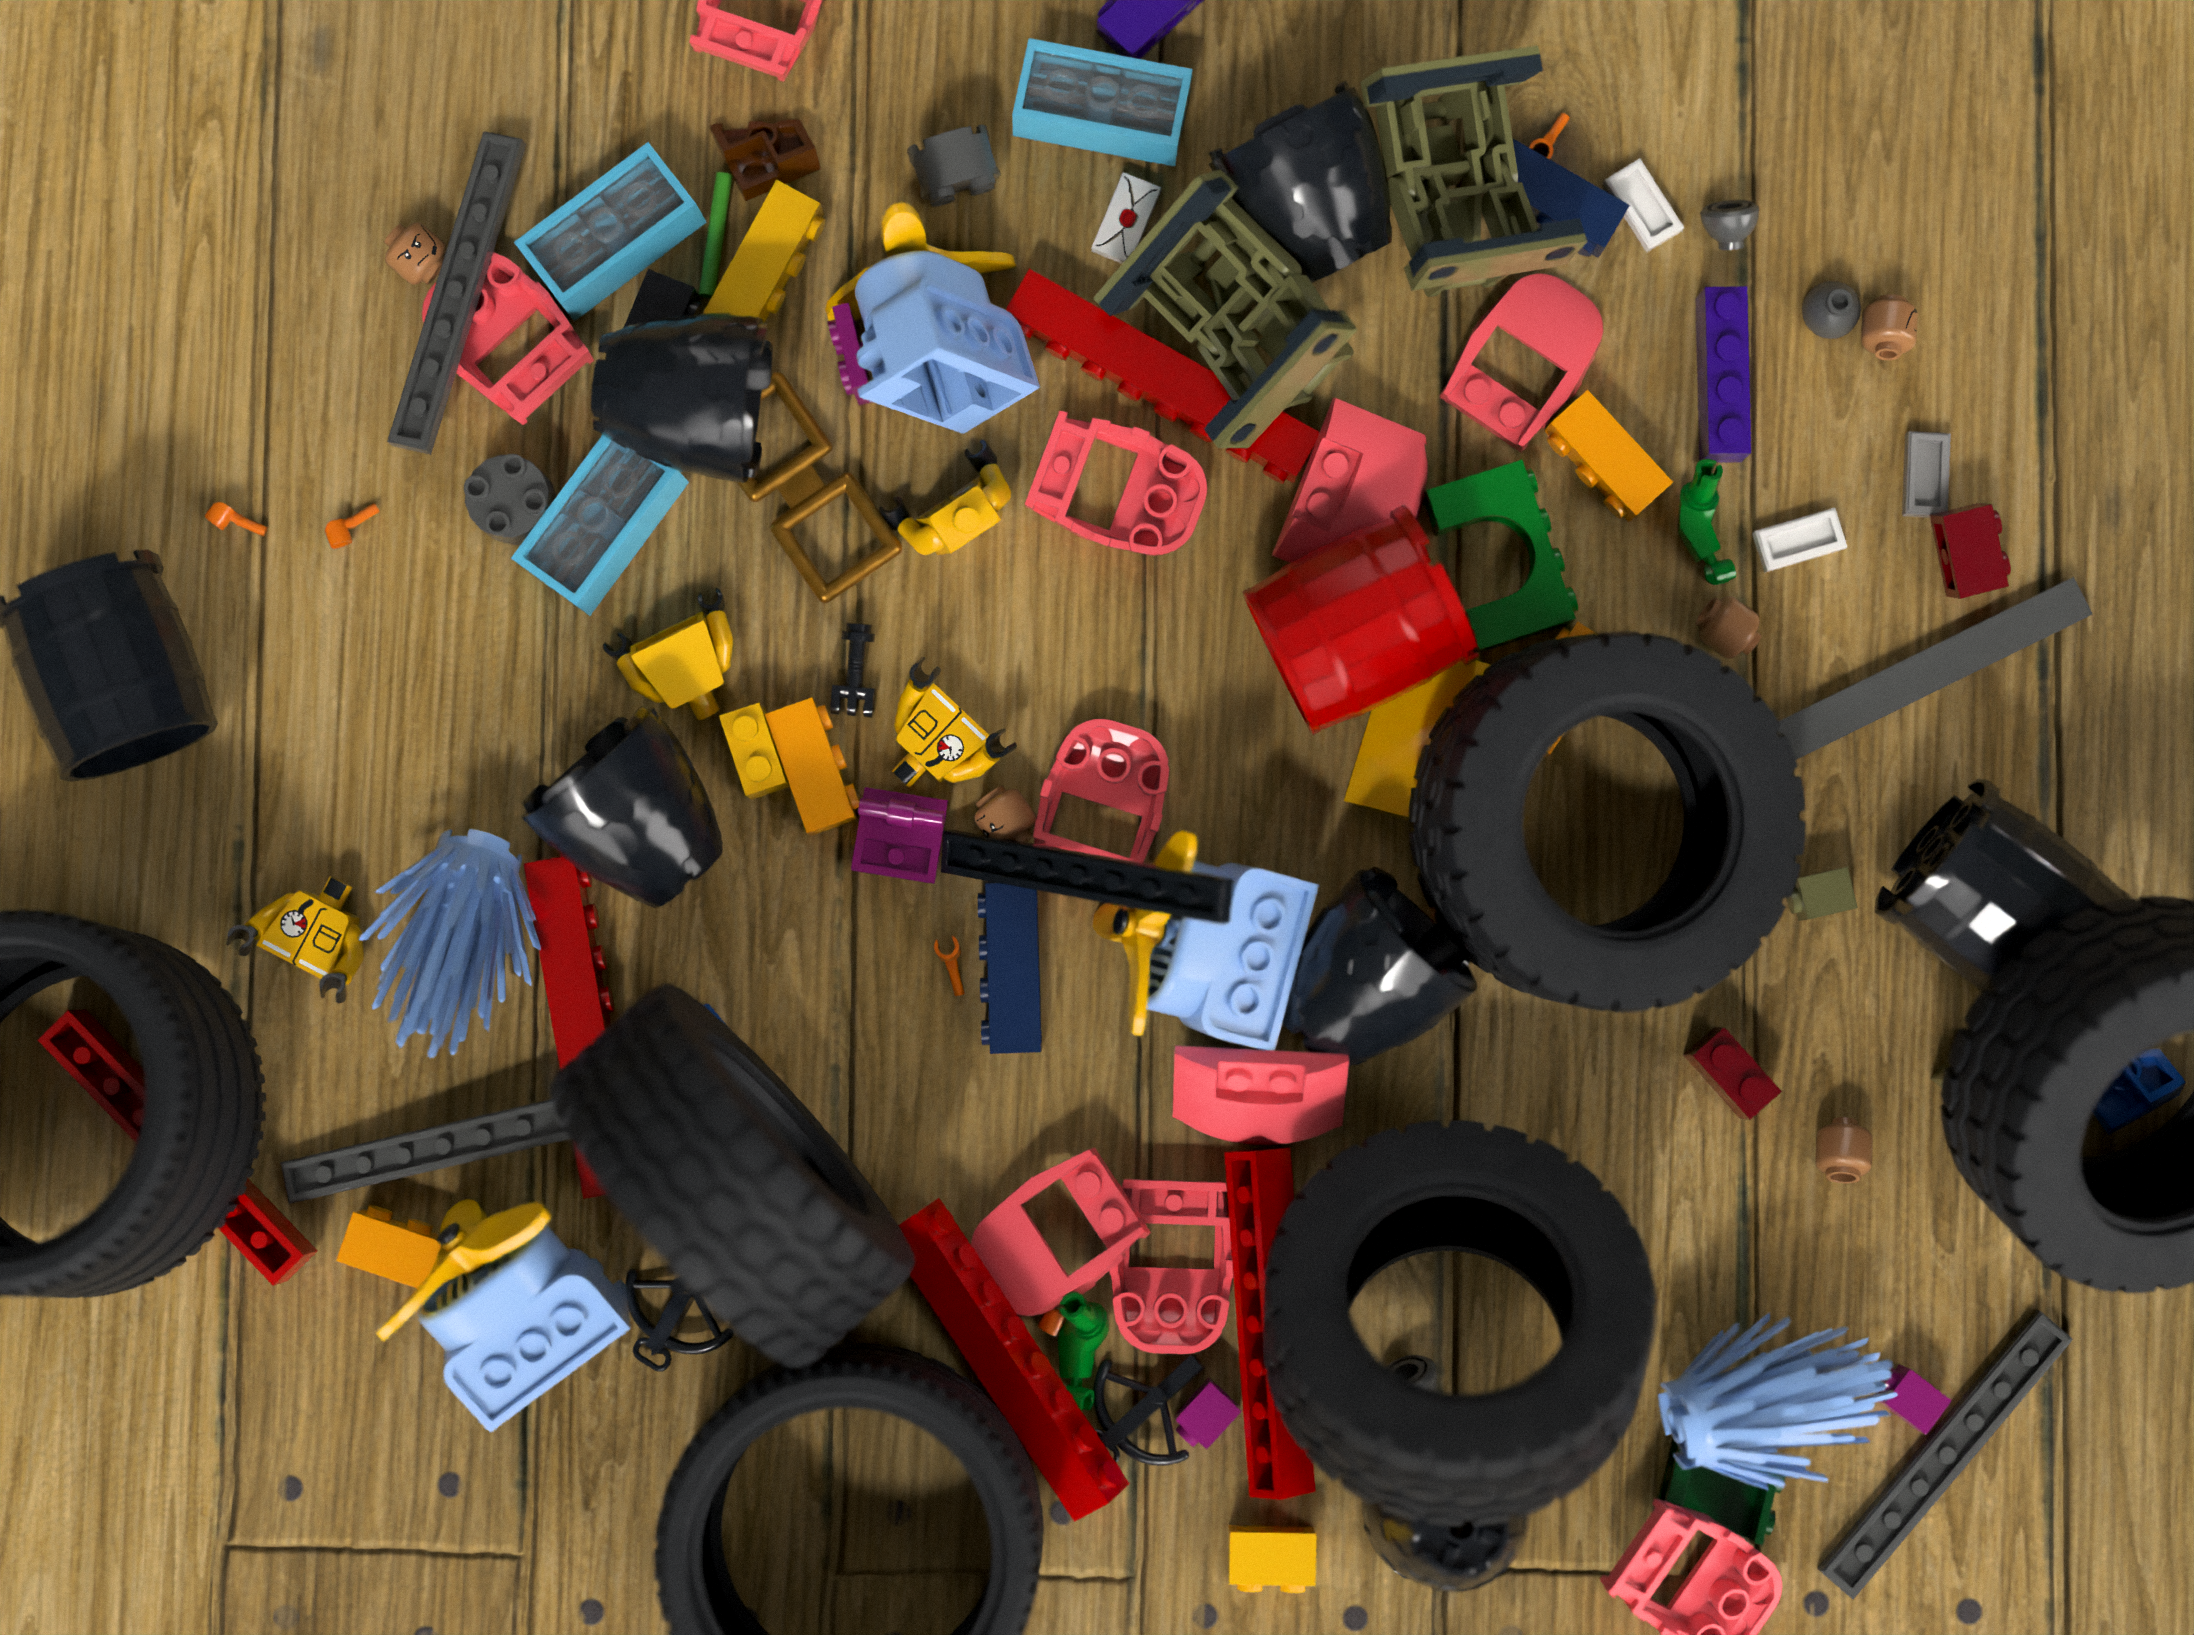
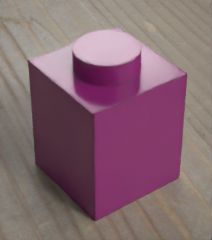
M1899 1364L1896 1369H1889L1892 1374L1891 1377L1881 1380L1886 1384V1389L1878 1392L1882 1393L1891 1390L1898 1393V1395L1879 1402L1915 1430L1927 1435L1952 1400L1913 1370Z
M1208 1377L1174 1414L1175 1420L1180 1424L1175 1430L1192 1447H1195L1199 1442L1207 1450L1242 1411L1240 1406Z

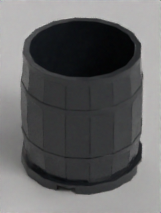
M150 550L133 551L136 560L119 562L116 553L113 552L65 564L16 585L20 596L8 603L4 595L0 596V628H3L12 667L16 672L25 701L38 729L37 732L41 739H43L58 769L61 780L70 782L90 780L148 764L202 740L215 731L218 725L205 686L204 674L201 671L191 640L178 612L179 609L175 602H173L161 578L164 569L159 555Z
M1977 779L1968 785V788L1974 793L1964 801L1955 795L1952 796L1924 824L1900 854L1891 869L1899 877L1891 891L1884 886L1880 888L1875 900V913L1886 922L1898 923L1917 940L1921 947L1928 950L1947 967L1977 987L1978 990L1990 992L1993 988L1989 983L1992 977L2012 957L2018 960L2023 957L2021 949L2034 938L2048 929L2055 933L2058 932L2059 923L2087 909L2098 912L2099 905L2131 898V895L2121 890L2097 868V865L2091 859L2086 858L2066 840L2036 820L2034 816L2023 812L2001 798L1998 787L1988 780Z

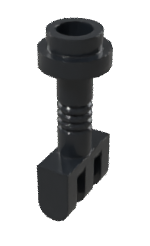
M847 623L846 631H842L841 639L849 640V659L847 671L849 672L846 675V686L832 685L830 714H840L841 698L848 699L847 716H856L858 700H865L863 706L864 717H873L876 688L862 687V672L864 671L862 668H864L863 660L865 659L866 642H875V634H871L872 625Z

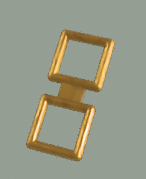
M774 372L771 383L766 389L762 390L761 401L776 392L812 445L757 482L754 477H748L747 482L737 483L752 502H759L775 490L779 491L791 509L775 519L770 525V530L821 603H829L902 552L903 547L852 473L845 472L826 485L821 480L812 465L832 451V443L785 375L781 372ZM846 492L882 546L827 583L795 538L791 529Z

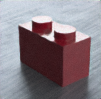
M1975 503L1929 515L1947 597L1962 599L2009 587L2007 575H2010L2011 572L2010 561L2006 552L2001 550L1999 534L2002 533V522L1999 513L1993 510L1992 504Z
M1714 1027L1683 1054L1740 1119L1751 1120L1782 1092L1725 1027Z

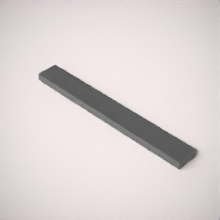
M483 131L387 440L394 447L429 455L432 453L526 148L525 142L520 138Z
M2072 577L1778 721L1781 725L1778 732L1779 734L1784 733L1787 736L1797 760L2093 614L2076 580Z
M550 1099L280 1162L288 1202L291 1204L555 1143L569 1138L564 1130V1126L556 1115L553 1107L554 1104Z
M2035 1310L1817 1569L1854 1600L2073 1339L2044 1313Z

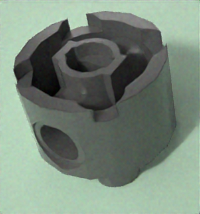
M978 125L976 127V134H973L971 126L947 131L924 139L925 149L919 151L916 144L911 145L907 149L909 160L919 179L920 197L923 200L929 199L931 207H938L955 201V193L970 189L971 196H975L995 189V179L1000 177L1001 173L992 155L987 126Z
M517 454L498 455L485 460L472 472L471 476L464 483L465 504L470 518L491 538L511 545L522 544L557 497L552 482L532 462Z

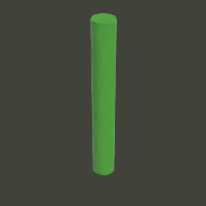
M717 172L715 177L699 296L711 298L717 288L733 177L731 174Z

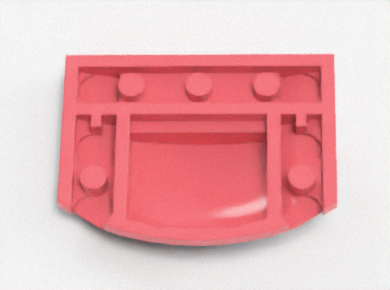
M1333 398L1272 556L1292 563L1314 550L1350 534V532L1362 530L1390 519V511L1402 505H1405L1416 520H1418L1428 478L1425 435L1340 399Z
M1175 1046L1173 1118L1209 1136L1240 1144L1280 1145L1317 1137L1334 1128L1343 1126L1349 1054Z

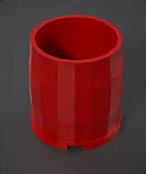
M1405 505L1390 511V519L1362 530L1350 532V534L1322 546L1290 564H1286L1278 572L1255 586L1242 591L1263 641L1294 703L1313 735L1321 732L1320 730L1348 719L1362 716L1364 713L1389 703L1423 684H1427L1432 678L1460 661L1466 666L1479 659L1478 652L1474 653L1472 649L1478 646L1456 592L1441 563L1430 567L1431 559L1424 545L1429 543V540L1414 515Z

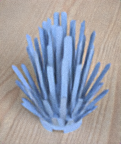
M452 829L443 832L434 851L377 889L375 893L382 894L391 889L390 894H398L403 889L405 890L379 914L381 916L359 938V940H367L386 922L387 924L377 937L379 940L385 938L427 890L413 918L380 966L383 972L376 988L380 990L373 1001L372 1008L374 1010L381 1005L402 965V968L406 969L394 994V1002L388 1018V1022L395 1021L416 974L403 1020L396 1036V1043L401 1048L405 1044L407 1037L413 1032L417 1031L419 1034L426 1033L429 1021L432 1019L429 1032L433 1037L427 1054L430 1058L436 1055L438 1047L441 1048L443 1046L446 1033L448 1034L451 1030L459 998L460 1002L449 1047L451 1055L456 1053L458 1043L466 1039L471 1008H475L477 1005L481 976L482 983L478 1014L481 1019L484 1018L483 1026L489 1032L496 960L498 1000L502 1003L506 999L504 940L506 953L512 955L514 972L517 976H521L522 965L524 980L529 985H532L517 902L533 947L538 950L541 949L533 924L536 917L518 874L522 864L521 854L515 857L509 852V842L479 830L469 829L467 836H451Z
M1770 1312L1714 1357L1739 1331V1324L1735 1323L1725 1334L1721 1330L1717 1336H1714L1678 1379L1660 1383V1386L1666 1391L1658 1394L1661 1420L1665 1435L1672 1434L1681 1451L1673 1453L1679 1466L1684 1470L1704 1466L1765 1490H1769L1767 1483L1784 1487L1785 1484L1781 1478L1763 1472L1796 1479L1802 1477L1828 1482L1829 1480L1824 1474L1806 1470L1805 1466L1811 1464V1461L1806 1457L1774 1453L1777 1452V1448L1871 1443L1866 1437H1854L1849 1433H1800L1875 1425L1879 1422L1878 1417L1891 1416V1414L1886 1410L1859 1413L1872 1410L1875 1406L1874 1402L1894 1398L1898 1395V1393L1890 1390L1853 1399L1885 1390L1886 1384L1881 1380L1889 1379L1892 1375L1889 1369L1893 1367V1363L1890 1360L1864 1364L1878 1360L1880 1352L1857 1357L1859 1352L1852 1350L1866 1345L1868 1338L1813 1355L1812 1351L1808 1350L1844 1335L1848 1330V1327L1845 1326L1833 1331L1832 1328H1829L1820 1333L1819 1331L1814 1332L1783 1347L1776 1348L1769 1353L1763 1352L1745 1363L1720 1374L1789 1325L1790 1317H1785L1751 1341V1338L1761 1331L1762 1326L1770 1321Z

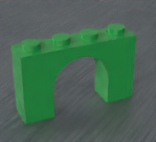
M1522 459L1428 489L1424 493L1423 502L1435 536L1480 522H1494L1512 529L1522 539L1528 551L1529 572L1520 590L1507 597L1465 610L1478 646L1473 649L1474 653L1488 651L1568 625L1576 619L1574 612L1578 611L1575 593L1571 587H1565L1561 572L1565 571L1562 554L1558 547L1552 549L1547 534L1552 531L1548 513L1545 508L1539 509L1534 493L1538 492L1535 474L1531 468L1525 469Z

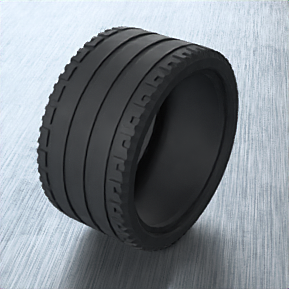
M38 910L0 911V1024L20 1004L41 990L64 980L89 976L112 996L130 1022L142 1054L146 1079L145 1112L134 1153L115 1187L88 1216L62 1233L38 1243L16 1231L0 1217V1297H98L131 1290L140 1285L155 1281L154 1277L165 1276L173 1268L187 1262L186 1256L197 1254L201 1250V1246L215 1236L213 1231L216 1228L223 1227L226 1223V1216L229 1212H233L238 1205L235 1202L238 1195H243L247 1188L244 1185L247 1177H252L254 1169L251 1166L253 1159H258L260 1150H257L258 1141L263 1140L264 1131H260L261 1121H265L266 1112H262L263 1102H266V1093L262 1092L261 1085L265 1083V1076L260 1073L261 1056L257 1055L254 1049L258 1046L256 1039L251 1037L249 1031L251 1027L248 1021L240 1016L243 1013L240 1006L234 1003L233 996L228 990L220 987L222 985L220 980L214 977L206 967L195 962L196 960L189 955L155 938L76 916L57 914L56 912Z
M872 1343L831 1345L817 1360L804 1366L791 1367L780 1362L767 1368L738 1389L702 1425V1428L686 1446L668 1481L662 1500V1508H660L654 1540L657 1542V1548L654 1549L655 1582H659L657 1598L662 1610L663 1620L669 1621L671 1627L668 1630V1634L770 1635L754 1619L743 1604L730 1577L724 1556L722 1514L732 1474L745 1449L764 1433L779 1424L818 1410L862 1408L897 1416L930 1433L959 1460L970 1475L984 1504L991 1530L992 1572L975 1607L950 1635H1023L1036 1597L1043 1549V1510L1040 1491L1025 1447L993 1400L990 1401L981 1388L967 1377L956 1373L952 1367L932 1357L930 1359L924 1357L921 1353L896 1346L894 1348L885 1347L883 1344Z

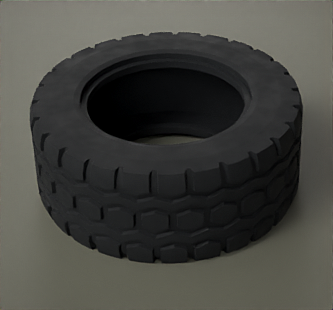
M1618 631L1565 637L1533 644L1523 648L1519 653L1513 652L1499 659L1485 669L1483 676H1475L1453 698V707H1446L1429 734L1431 739L1430 745H1424L1414 775V778L1418 780L1417 787L1411 789L1409 803V822H1413L1414 831L1409 832L1414 866H1419L1420 869L1417 878L1430 908L1435 907L1436 913L1434 916L1442 930L1454 944L1461 945V952L1473 964L1485 973H1492L1496 980L1508 987L1523 993H1529L1538 998L1598 1011L1639 1012L1648 1011L1653 1006L1659 1009L1675 1005L1690 999L1694 992L1701 994L1726 979L1731 974L1730 969L1737 970L1762 945L1760 938L1768 937L1786 908L1782 903L1783 899L1791 897L1797 882L1801 865L1796 863L1797 855L1803 854L1806 836V821L1800 820V812L1806 809L1801 777L1795 776L1793 771L1798 767L1788 738L1784 733L1779 734L1778 729L1781 725L1774 713L1760 696L1754 697L1755 690L1741 675L1729 666L1721 667L1722 662L1706 651L1690 644L1684 646L1680 640L1651 633H1644L1642 635L1638 632ZM1597 716H1606L1621 721L1641 732L1665 757L1680 789L1684 823L1682 842L1677 859L1659 890L1646 903L1627 916L1605 924L1590 926L1580 922L1561 909L1548 896L1537 880L1528 860L1524 844L1523 809L1533 773L1549 748L1570 729L1582 722Z
M2157 895L2140 896L2139 900L2133 898L2120 899L2099 905L2098 912L2087 909L2059 923V931L2056 933L2050 929L2043 932L2021 949L2023 957L2019 960L2012 957L1992 977L1989 983L1993 988L1990 992H1980L1964 1017L1968 1026L1966 1028H1959L1948 1055L1951 1066L1945 1067L1942 1080L1941 1098L1943 1105H1941V1116L1949 1151L1959 1173L1964 1177L1965 1182L2035 1258L2055 1273L2088 1287L2110 1292L2119 1290L2124 1293L2154 1292L2157 1287L2167 1290L2194 1282V1091L2168 1122L2136 1144L2113 1153L2091 1157H2080V1150L2088 1118L2096 1102L2111 1081L2129 1063L2148 1049L2172 1037L2194 1031V900Z
M664 984L648 991L632 1007L624 1012L618 1020L604 1030L592 1044H588L574 1060H570L561 1068L552 1082L550 1097L554 1104L553 1107L556 1115L564 1126V1130L571 1143L583 1157L582 1160L596 1180L607 1191L611 1200L627 1220L636 1227L638 1233L659 1257L666 1261L672 1271L692 1291H695L711 1310L722 1320H726L747 1341L755 1344L758 1349L773 1359H778L781 1363L791 1367H801L817 1360L827 1351L831 1344L834 1345L845 1335L848 1329H852L878 1304L886 1299L891 1292L906 1281L915 1265V1258L903 1232L882 1200L838 1143L787 1085L745 1042L719 1018H716L711 1011L683 990L671 984Z
M1450 1120L1448 1127H1442L1440 1121H1427L1406 1125L1404 1133H1400L1396 1128L1368 1137L1362 1142V1148L1357 1144L1347 1148L1326 1164L1325 1169L1321 1168L1307 1181L1296 1195V1199L1290 1203L1275 1231V1238L1271 1242L1267 1256L1266 1279L1264 1282L1263 1356L1265 1368L1268 1370L1267 1381L1276 1408L1281 1412V1418L1296 1443L1302 1449L1307 1448L1306 1455L1322 1472L1333 1481L1340 1479V1486L1355 1497L1370 1505H1373L1376 1501L1382 1503L1381 1509L1399 1517L1416 1521L1418 1516H1424L1427 1523L1444 1526H1462L1464 1520H1471L1473 1526L1510 1520V1514H1515L1519 1518L1553 1504L1554 1497L1560 1500L1578 1489L1590 1479L1591 1474L1597 1472L1606 1463L1618 1447L1619 1439L1624 1437L1636 1410L1656 1326V1312L1654 1309L1656 1306L1655 1283L1652 1270L1648 1265L1649 1259L1644 1244L1635 1226L1630 1225L1631 1220L1620 1202L1610 1190L1603 1191V1183L1589 1169L1577 1160L1568 1163L1569 1157L1565 1152L1537 1138L1533 1143L1527 1142L1528 1136L1526 1133L1511 1128L1494 1125L1491 1131H1487L1482 1122ZM1427 1252H1466L1497 1261L1512 1269L1529 1282L1550 1308L1560 1333L1561 1344L1553 1356L1539 1370L1514 1385L1486 1393H1446L1412 1383L1386 1367L1374 1356L1361 1339L1349 1311L1356 1297L1366 1284L1388 1266L1402 1259Z

